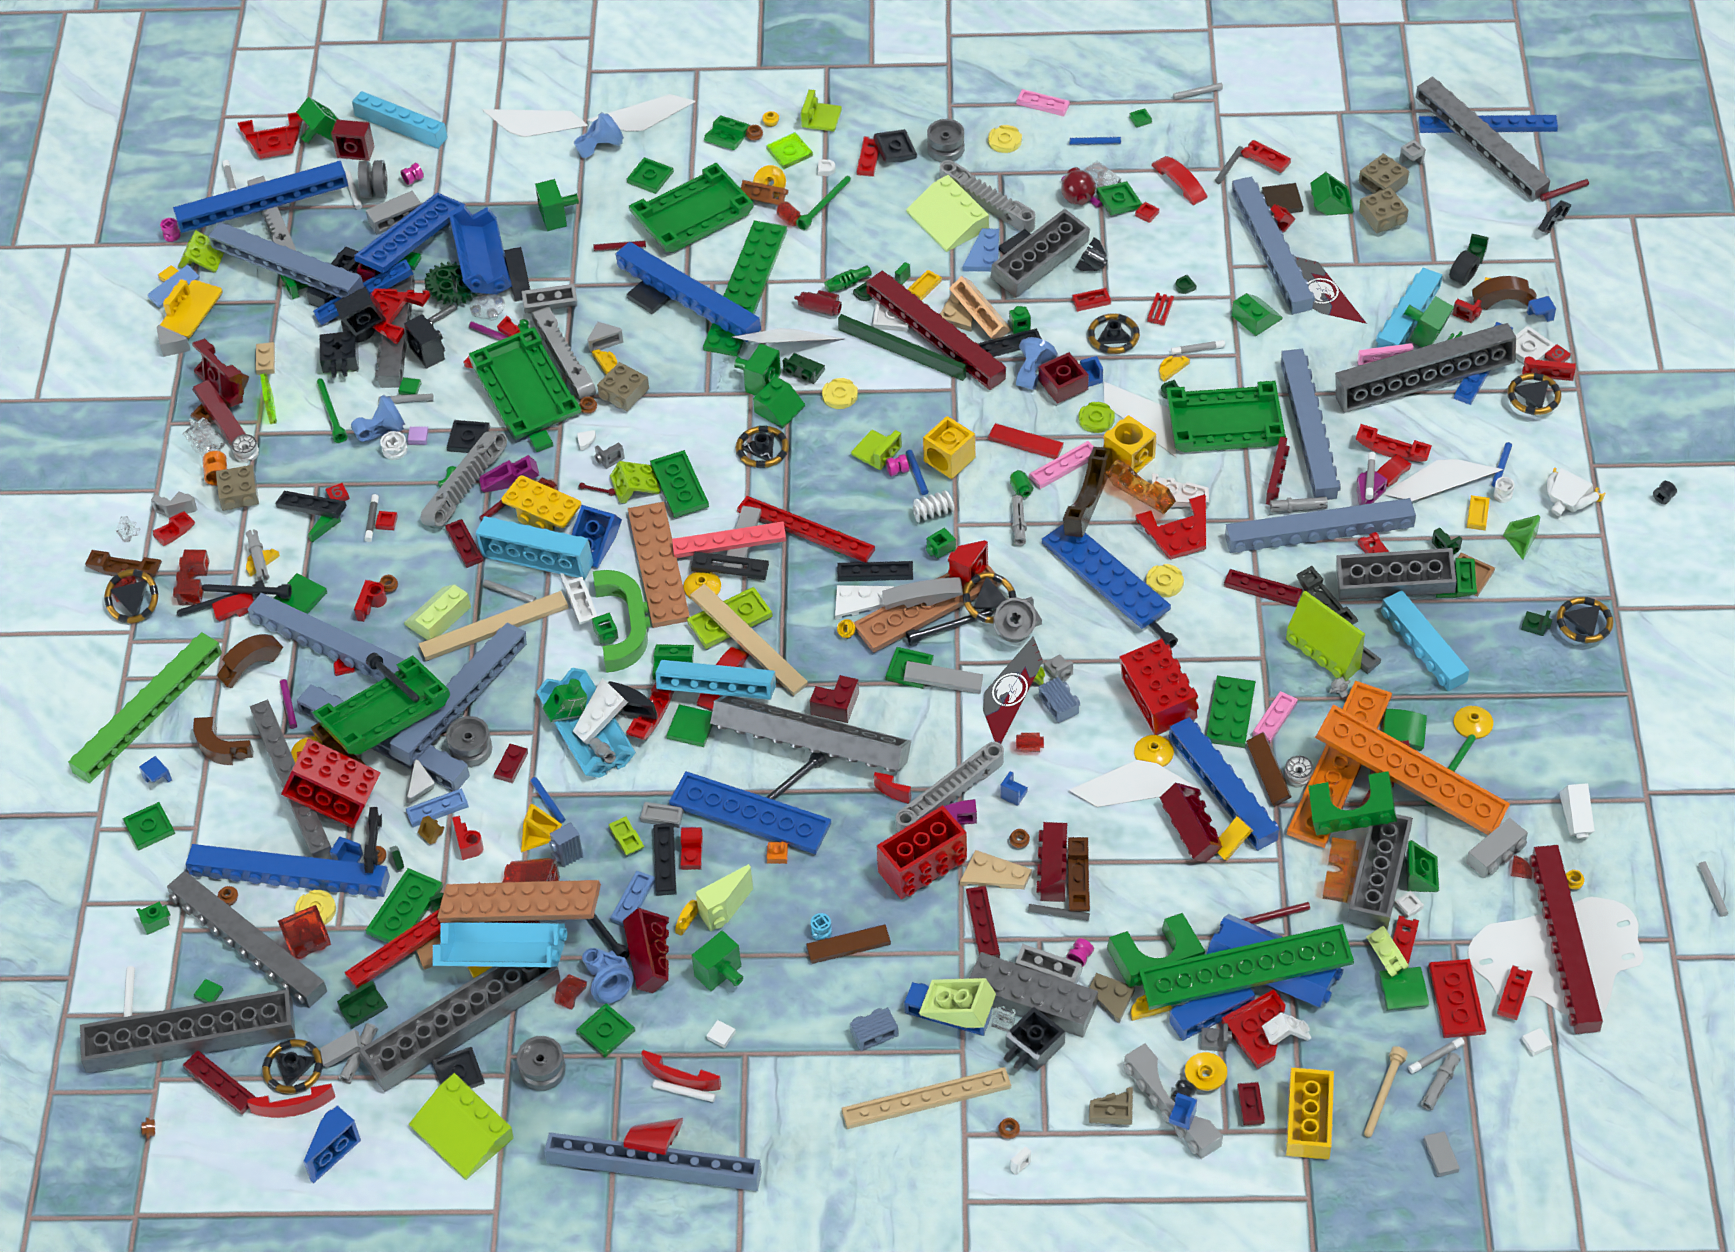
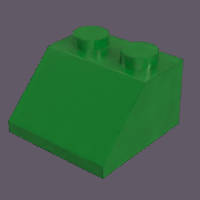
M1324 172L1310 183L1314 207L1318 212L1321 211L1326 216L1352 214L1354 212L1349 188L1329 173Z
M1245 293L1233 301L1232 317L1255 336L1283 318L1258 296Z
M777 376L753 398L754 413L781 428H784L805 407V403L793 387Z

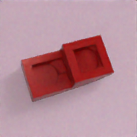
M1395 455L1377 470V473L1388 479L1387 487L1398 481L1401 474L1410 470L1412 464L1399 455Z
M183 511L170 517L169 524L153 530V536L163 546H166L195 525V521Z
M243 593L219 600L212 604L215 617L219 622L234 614L241 617L249 612L248 608L254 602L252 594Z
M879 772L874 773V786L879 791L897 801L910 803L911 786L894 783V776Z

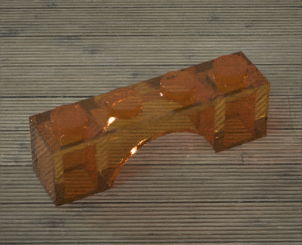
M1118 459L1105 472L1113 486L1162 514H1165L1176 502L1168 487L1157 481L1153 484L1145 481L1129 465Z

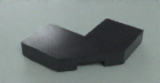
M1560 200L1545 215L1538 229L1542 232L1550 233L1557 219L1564 220L1572 204Z

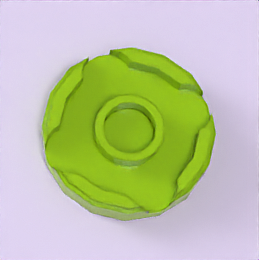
M1090 402L1087 406L1081 407L1079 411V424L1088 432L1102 433L1108 431L1115 422V412L1106 403Z

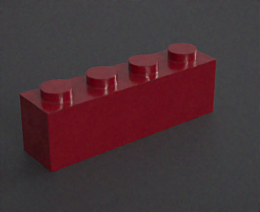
M1175 782L1159 797L1163 803V809L1172 819L1171 823L1177 828L1180 839L1186 844L1191 858L1207 862L1222 848V844L1216 829L1210 826L1212 819L1204 810L1207 807L1205 801L1199 798L1202 793L1198 788Z
M1043 822V830H1039V842H1043L1042 847H1038V859H1042V864H1038L1037 876H1041V881H1037V893H1041L1040 901L1065 902L1068 823Z
M637 908L623 920L637 989L653 994L669 981V960L666 959V954L669 952V946L666 945V938L669 937V930L666 929L669 917L641 908Z

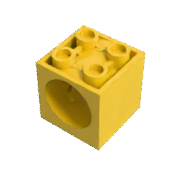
M1130 415L1126 416L1123 420H1119L1115 427L1104 434L1103 448H1112L1113 467L1129 478L1135 476L1155 458L1156 433Z
M946 416L923 437L924 462L950 479H953L976 458L975 433Z

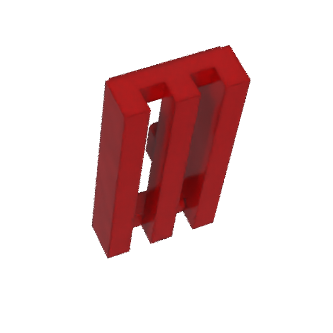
M1106 288L1072 295V301L1077 312L1111 305V298Z
M1156 293L1147 322L1165 326L1174 296L1170 295L1169 298L1167 294L1160 296V293ZM1161 301L1155 319H1153L1158 302ZM1165 302H1168L1162 320H1159Z

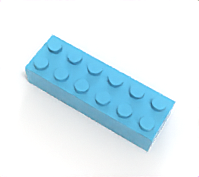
M485 516L475 533L481 555L485 558L557 574L563 573L566 576L576 578L583 577V579H586L594 563L589 541L582 536H573L563 532L559 533Z

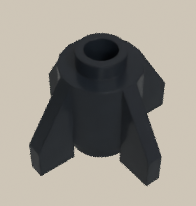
M1094 237L1089 244L1092 248L1088 246L1081 256L1084 261L1079 260L1075 266L1080 271H1098L1100 268L1103 270L1108 262L1106 260L1107 254L1101 241Z

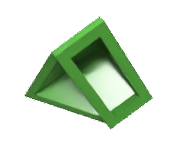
M1539 515L1510 522L1503 534L1522 560H1524L1538 533L1541 518Z

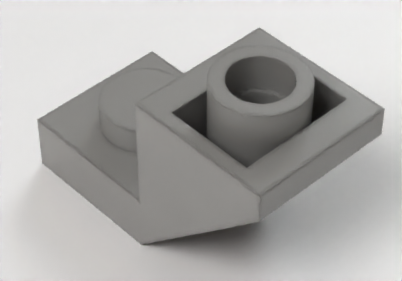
M180 491L171 501L154 495L151 499L154 511L168 518L183 511L188 514L197 510L194 497Z

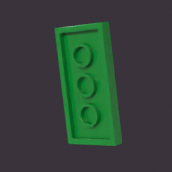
M685 450L650 460L651 468L674 518L709 507V502Z
M1217 675L1206 735L1210 738L1212 744L1245 748L1256 681Z
M407 868L366 928V934L389 943L421 921L431 906L429 898L440 893L443 883Z

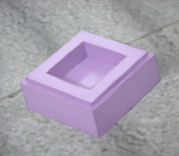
M410 427L408 444L427 445L428 427Z

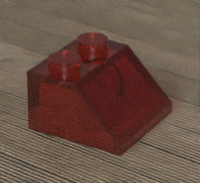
M316 905L278 920L287 949L296 959L304 958L308 954L323 950L331 945L329 935Z

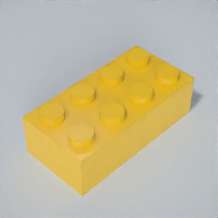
M1291 1067L1286 1156L1329 1160L1332 1143L1334 1071Z

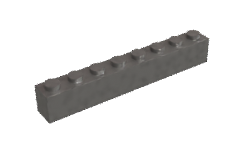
M414 274L389 289H397L398 292L414 290ZM406 302L392 322V325L402 327L405 330L404 323L411 320V303ZM406 331L398 344L381 334L382 343H379L380 356L377 357V366L379 368L375 371L376 381L379 380L380 388H399L401 385L408 343Z

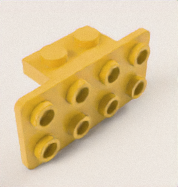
M180 279L163 302L166 317L160 325L187 337V339L190 338L223 293L222 288L197 280H192L188 285L187 281Z
M522 475L515 480L501 498L502 503L516 509L518 521L522 524L550 531L553 530V525L558 528H564L582 505L580 500Z

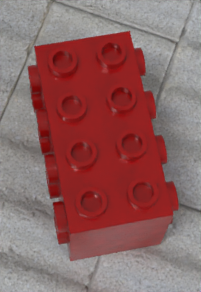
M1162 638L1119 656L1122 679L1154 735L1168 731L1170 726L1188 717L1192 720L1198 718L1197 710L1199 709L1196 701L1198 694L1195 688L1190 687L1188 676L1186 673L1182 674L1178 659L1172 657L1173 653L1169 644L1165 645Z
M308 738L281 795L354 829L381 772Z
M942 805L876 845L878 873L901 900L911 896L916 890L923 886H928L934 879L946 875L949 870L955 866L962 865L967 860V832Z

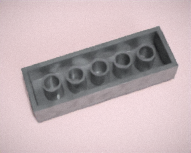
M1064 208L992 264L990 278L1016 298L1085 245L1089 239L1090 228Z
M1452 548L1336 556L1339 600L1389 597L1401 590L1406 596L1455 593L1456 575Z
M1396 814V822L1368 827L1349 906L1347 922L1377 929L1384 926L1388 931L1410 836L1412 817Z
M982 952L969 979L986 978L996 993L992 1004L993 1008L1023 1017L1035 1007L1065 1030V1032L1084 1037L1098 1004L1097 990Z

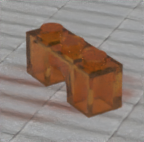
M1332 837L1328 865L1336 866L1341 870L1338 872L1327 871L1322 899L1347 903L1348 895L1353 894L1354 883H1350V880L1355 878L1357 866H1353V861L1358 862L1359 850L1355 849L1357 841Z

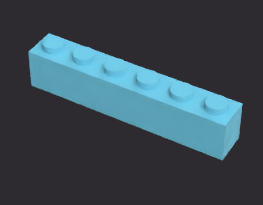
M363 91L352 101L356 117L437 149L447 139L445 123Z
M1424 267L1420 273L1415 274L1413 284H1409L1406 295L1400 298L1398 307L1393 309L1391 319L1386 320L1384 330L1378 333L1376 338L1378 342L1377 348L1403 345L1407 342L1417 326V321L1404 315L1405 310L1410 304L1422 312L1426 311L1441 287L1442 274Z
M1402 590L1383 599L1381 608L1383 617L1391 622L1394 630L1401 634L1405 643L1411 646L1419 659H1422L1427 669L1437 677L1440 685L1444 686L1447 691H1450L1468 682L1470 670Z
M661 660L656 671V688L771 700L776 688L775 671Z

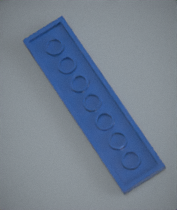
M437 192L355 254V261L385 273L451 221L449 212L464 203Z
M1063 524L1042 538L1044 546L1141 629L1171 610L1170 603L1086 532L1083 537L1067 536L1064 533Z
M685 771L669 801L670 806L680 807L683 811L776 842L788 843V846L815 855L831 825L830 818Z

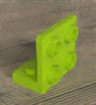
M809 89L801 110L802 127L834 132L842 106L818 103L815 90Z
M195 230L187 243L178 267L184 268L187 264L191 265L194 262L215 273L224 252L212 248L209 237Z
M871 430L851 451V455L881 470L886 465V459L893 457L901 449V432L894 430L891 435L886 437L875 430Z
M619 461L610 474L620 503H627L634 491L659 494L661 491L651 465Z

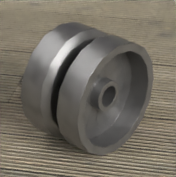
M940 119L929 125L927 129V145L930 157L936 161L943 162L945 160L955 161L963 155L965 151L964 128L959 122L952 119Z
M374 160L372 166L369 161H359L358 184L361 198H372L373 192L377 198L387 197L388 177L384 160Z
M1018 597L1003 601L997 607L993 618V625L997 635L1009 642H1021L1027 639L1033 632L1036 624V612L1033 606L1026 600ZM1013 617L1018 619L1017 624H1014V621L1011 622Z
M465 716L458 718L448 727L446 738L451 757L463 760L468 767L480 765L490 757L493 746L488 725L482 719L475 716Z
M547 1036L532 1037L527 1039L517 1052L519 1073L523 1083L529 1088L537 1091L549 1090L556 1087L563 1080L566 1071L564 1055L560 1044L553 1038Z

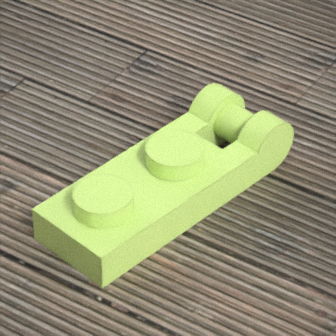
M1384 926L1366 936L1391 977L1395 976L1396 972L1400 969L1409 967Z

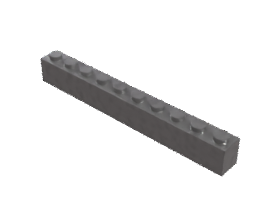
M1432 76L1417 86L1415 97L1531 201H1535L1541 194L1548 192L1551 182L1548 176L1539 171L1534 164H1531L1523 154L1514 149L1488 123L1480 119L1464 102L1460 101L1451 91L1446 89L1440 81H1437Z
M267 699L251 705L250 709L282 788H284L295 765V761ZM287 798L313 858L332 860L330 855L332 848L316 811Z
M183 871L167 885L168 897L174 904L179 903L188 915L192 914L195 916L200 925L209 927V930L215 937L220 936L229 948L234 947L243 959H249L258 971H264L269 980L278 982L282 990L289 989V992L293 994V997L299 1004L302 1005L304 1003L310 1008L328 992L324 980L186 871Z

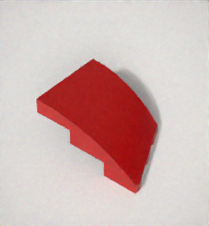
M683 1118L632 1126L624 1139V1148L666 1155L675 1135L678 1136Z

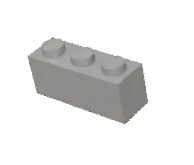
M412 190L367 209L368 223L378 235L390 229L419 207L421 202Z
M575 284L522 291L524 312L531 313L545 307H549L552 310L577 306Z
M1508 818L1468 852L1466 864L1483 878L1490 873L1494 874L1503 862H1508L1517 850L1521 851L1526 846L1528 832L1511 818Z
M1022 944L1015 962L1018 965L1076 984L1082 972L1081 963Z

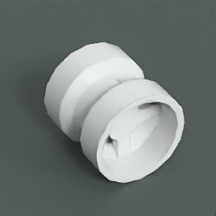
M1500 477L1496 480L1493 495L1496 501L1507 503L1512 499L1515 484L1511 478Z

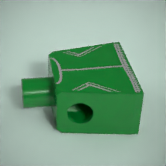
M570 679L568 684L559 685L553 689L543 706V710L550 722L581 717L586 707L587 694L583 690L580 681Z

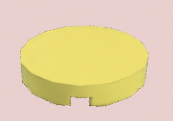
M1000 125L999 128H993L989 132L988 143L994 151L1000 153L1013 152L1021 146L1022 134L1016 127Z
M835 378L832 379V382H827L822 388V399L831 408H848L858 398V388L849 379Z
M1170 564L1156 565L1148 571L1146 584L1161 597H1172L1182 590L1184 578L1181 570L1176 566Z
M312 890L305 896L303 894L298 899L295 912L298 920L303 925L318 928L326 925L333 919L336 914V904L328 892Z

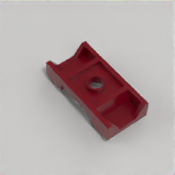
M205 338L193 342L192 346L202 356V361L196 366L194 373L203 381L209 380L220 397L230 407L243 403L242 372L233 364L226 366L214 355L216 353L214 345L210 344Z

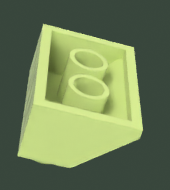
M455 584L444 586L404 622V625L426 640L440 636L471 608L469 595Z

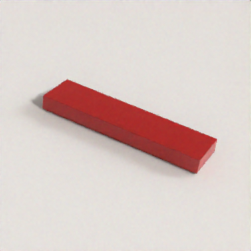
M997 423L994 424L988 436L990 441L1052 459L1058 458L1064 447L1063 442Z

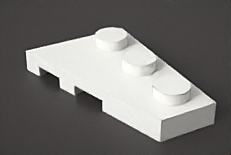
M1152 473L1153 506L1190 507V498L1205 494L1206 507H1209L1208 487L1189 482L1180 483L1176 482L1174 478L1168 477V479L1158 477V474Z
M837 585L835 620L842 619V616L852 614V616L859 615V612L875 611L884 607L882 591L894 586Z
M602 678L573 732L588 745L590 740L595 738L628 702Z

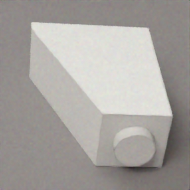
M1588 783L1567 785L1559 793L1570 836H1576L1577 839L1588 838L1595 831Z

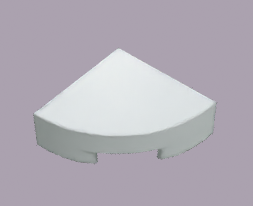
M595 430L577 433L580 451L587 449L595 441Z

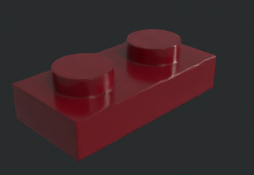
M510 743L494 772V778L513 784L528 755V748Z
M1259 1082L1237 1084L1243 1126L1265 1124Z

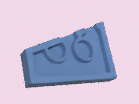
M981 229L963 265V271L991 272L992 264L998 260L999 229Z

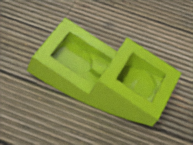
M627 816L608 824L612 835L626 856L644 848L636 830L633 829Z

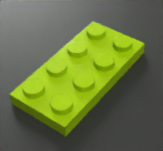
M754 587L723 601L750 627L773 617L772 611ZM704 611L687 618L689 626L706 649L731 637Z

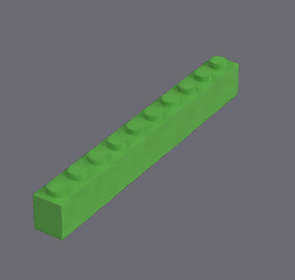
M203 632L193 638L187 647L181 650L158 675L152 678L150 683L142 688L118 714L114 715L91 740L87 741L77 754L71 757L68 763L72 773L90 784L222 654L219 642Z

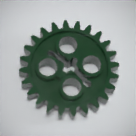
M447 261V265L440 263V267L434 265V269H429V273H426L425 290L430 292L432 299L436 298V302L443 300V304L450 302V306L453 305V302H456L457 305H460V302L466 304V300L472 302L473 298H477V294H480L472 292L463 282L460 265H457L456 261L454 264H450Z

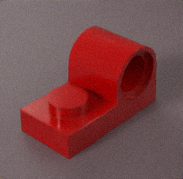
M365 580L354 608L357 621L364 622L366 616L370 614L371 607L379 608L386 604L387 597L383 584Z
M460 816L452 817L462 860L479 856L484 850L480 833L475 830L468 831L466 822L462 823Z
M681 827V870H701L703 849L702 827Z

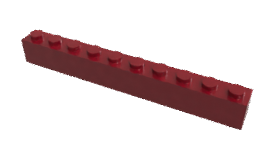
M882 270L867 280V293L886 309H889L891 313L904 323H907L910 328L948 358L965 364L966 372L986 388L991 390L1006 379V367L1002 362L996 360L989 352L982 349L978 343L973 342L965 333L959 331L952 323L945 320L941 314L936 313L928 304L922 302L915 294H912L902 284L895 281L891 275Z
M1559 846L1534 847L1532 855L1529 856L1530 866L1534 867L1535 870L1534 883L1535 885L1538 884L1539 887L1538 899L1539 902L1543 903L1542 915L1543 919H1547V935L1552 939L1551 952L1556 955L1557 959L1555 960V968L1557 972H1560V988L1565 992L1564 1004L1565 1008H1569L1570 1012L1568 1016L1569 1025L1573 1026L1575 1034L1600 1032L1603 1019Z

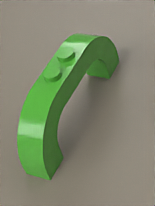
M615 570L593 571L596 598L616 596L622 598L628 605L631 623L629 636L618 644L602 646L606 673L623 670L636 663L647 648V628H650L649 616L645 617V613H648L647 602H643L641 589L637 582L627 574Z

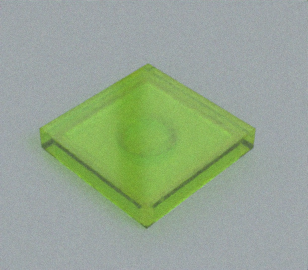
M796 132L766 145L767 151L783 169L813 156V151Z
M260 374L263 399L270 425L276 424L275 403L268 374Z

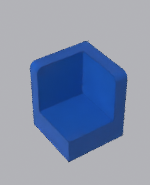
M1549 296L1529 301L1528 315L1535 314L1538 316L1543 314L1547 322L1554 321L1556 307Z
M1094 356L1080 360V365L1089 375L1088 387L1103 383V367L1098 357Z
M156 756L139 766L146 782H155L161 777H164L168 782L172 781L169 770Z
M1009 771L1001 783V799L1018 806L1028 792V787L1015 782L1014 773Z
M339 836L330 850L332 860L359 863L363 856V851L359 843Z
M1177 1093L1175 1105L1169 1117V1123L1189 1130L1196 1114L1197 1099Z

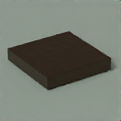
M1296 183L1262 187L1265 203L1270 209L1276 204L1286 208L1290 213L1303 212L1304 207Z

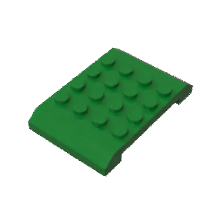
M717 162L702 169V175L647 202L643 198L629 205V211L660 246L668 252H675L747 216L754 208L753 201Z
M535 327L469 353L473 369L513 439H520L581 413L578 402L574 395L570 394L551 361Z
M1276 380L1257 382V387L1185 391V387L1166 388L1174 447L1177 450L1196 452L1277 446L1280 437L1286 438Z
M412 655L396 664L398 671L394 674L419 695L420 699L418 702L412 701L386 677L335 707L328 703L312 713L314 718L348 753L361 754L445 706L451 695L449 689Z

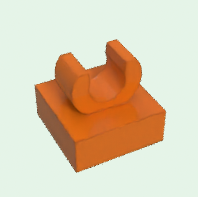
M768 842L767 864H787L788 843Z

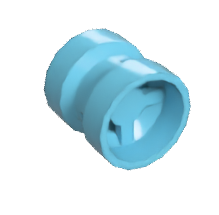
M824 913L815 914L811 919V934L817 941L830 938L832 934L831 919Z

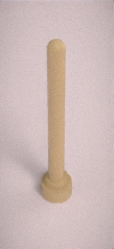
M1394 1046L1390 1051L1391 1063L1365 1128L1364 1135L1366 1137L1373 1135L1399 1065L1406 1061L1408 1052L1401 1047Z

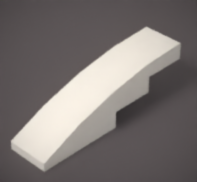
M560 573L579 624L592 621V618L597 617L583 577L576 578Z

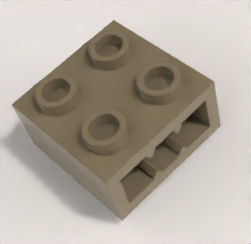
M1383 153L1360 170L1358 183L1372 193H1377L1390 187L1394 192H1397L1408 183L1409 170Z
M1391 187L1360 199L1359 212L1376 233L1407 222L1409 210Z
M619 362L597 384L598 394L601 399L607 400L616 407L628 411L649 390L648 377Z
M253 465L216 471L218 495L222 511L259 504L257 481Z

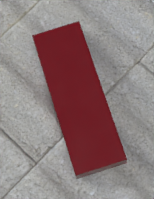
M463 519L445 525V529L466 568L484 562Z

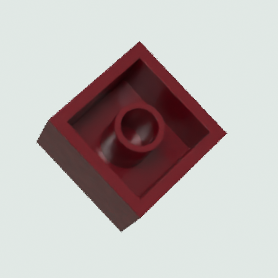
M337 119L331 133L337 158L370 161L375 147L370 122Z
M1070 352L1038 366V381L1057 404L1088 390L1089 375Z

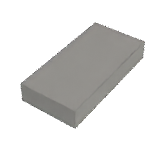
M645 802L640 821L650 824L673 823L674 827L680 828L684 811L676 806Z
M354 1029L321 1047L320 1052L323 1065L328 1068L359 1051L362 1048L359 1032Z
M1445 1131L1424 1136V1143L1438 1177L1459 1172V1165Z

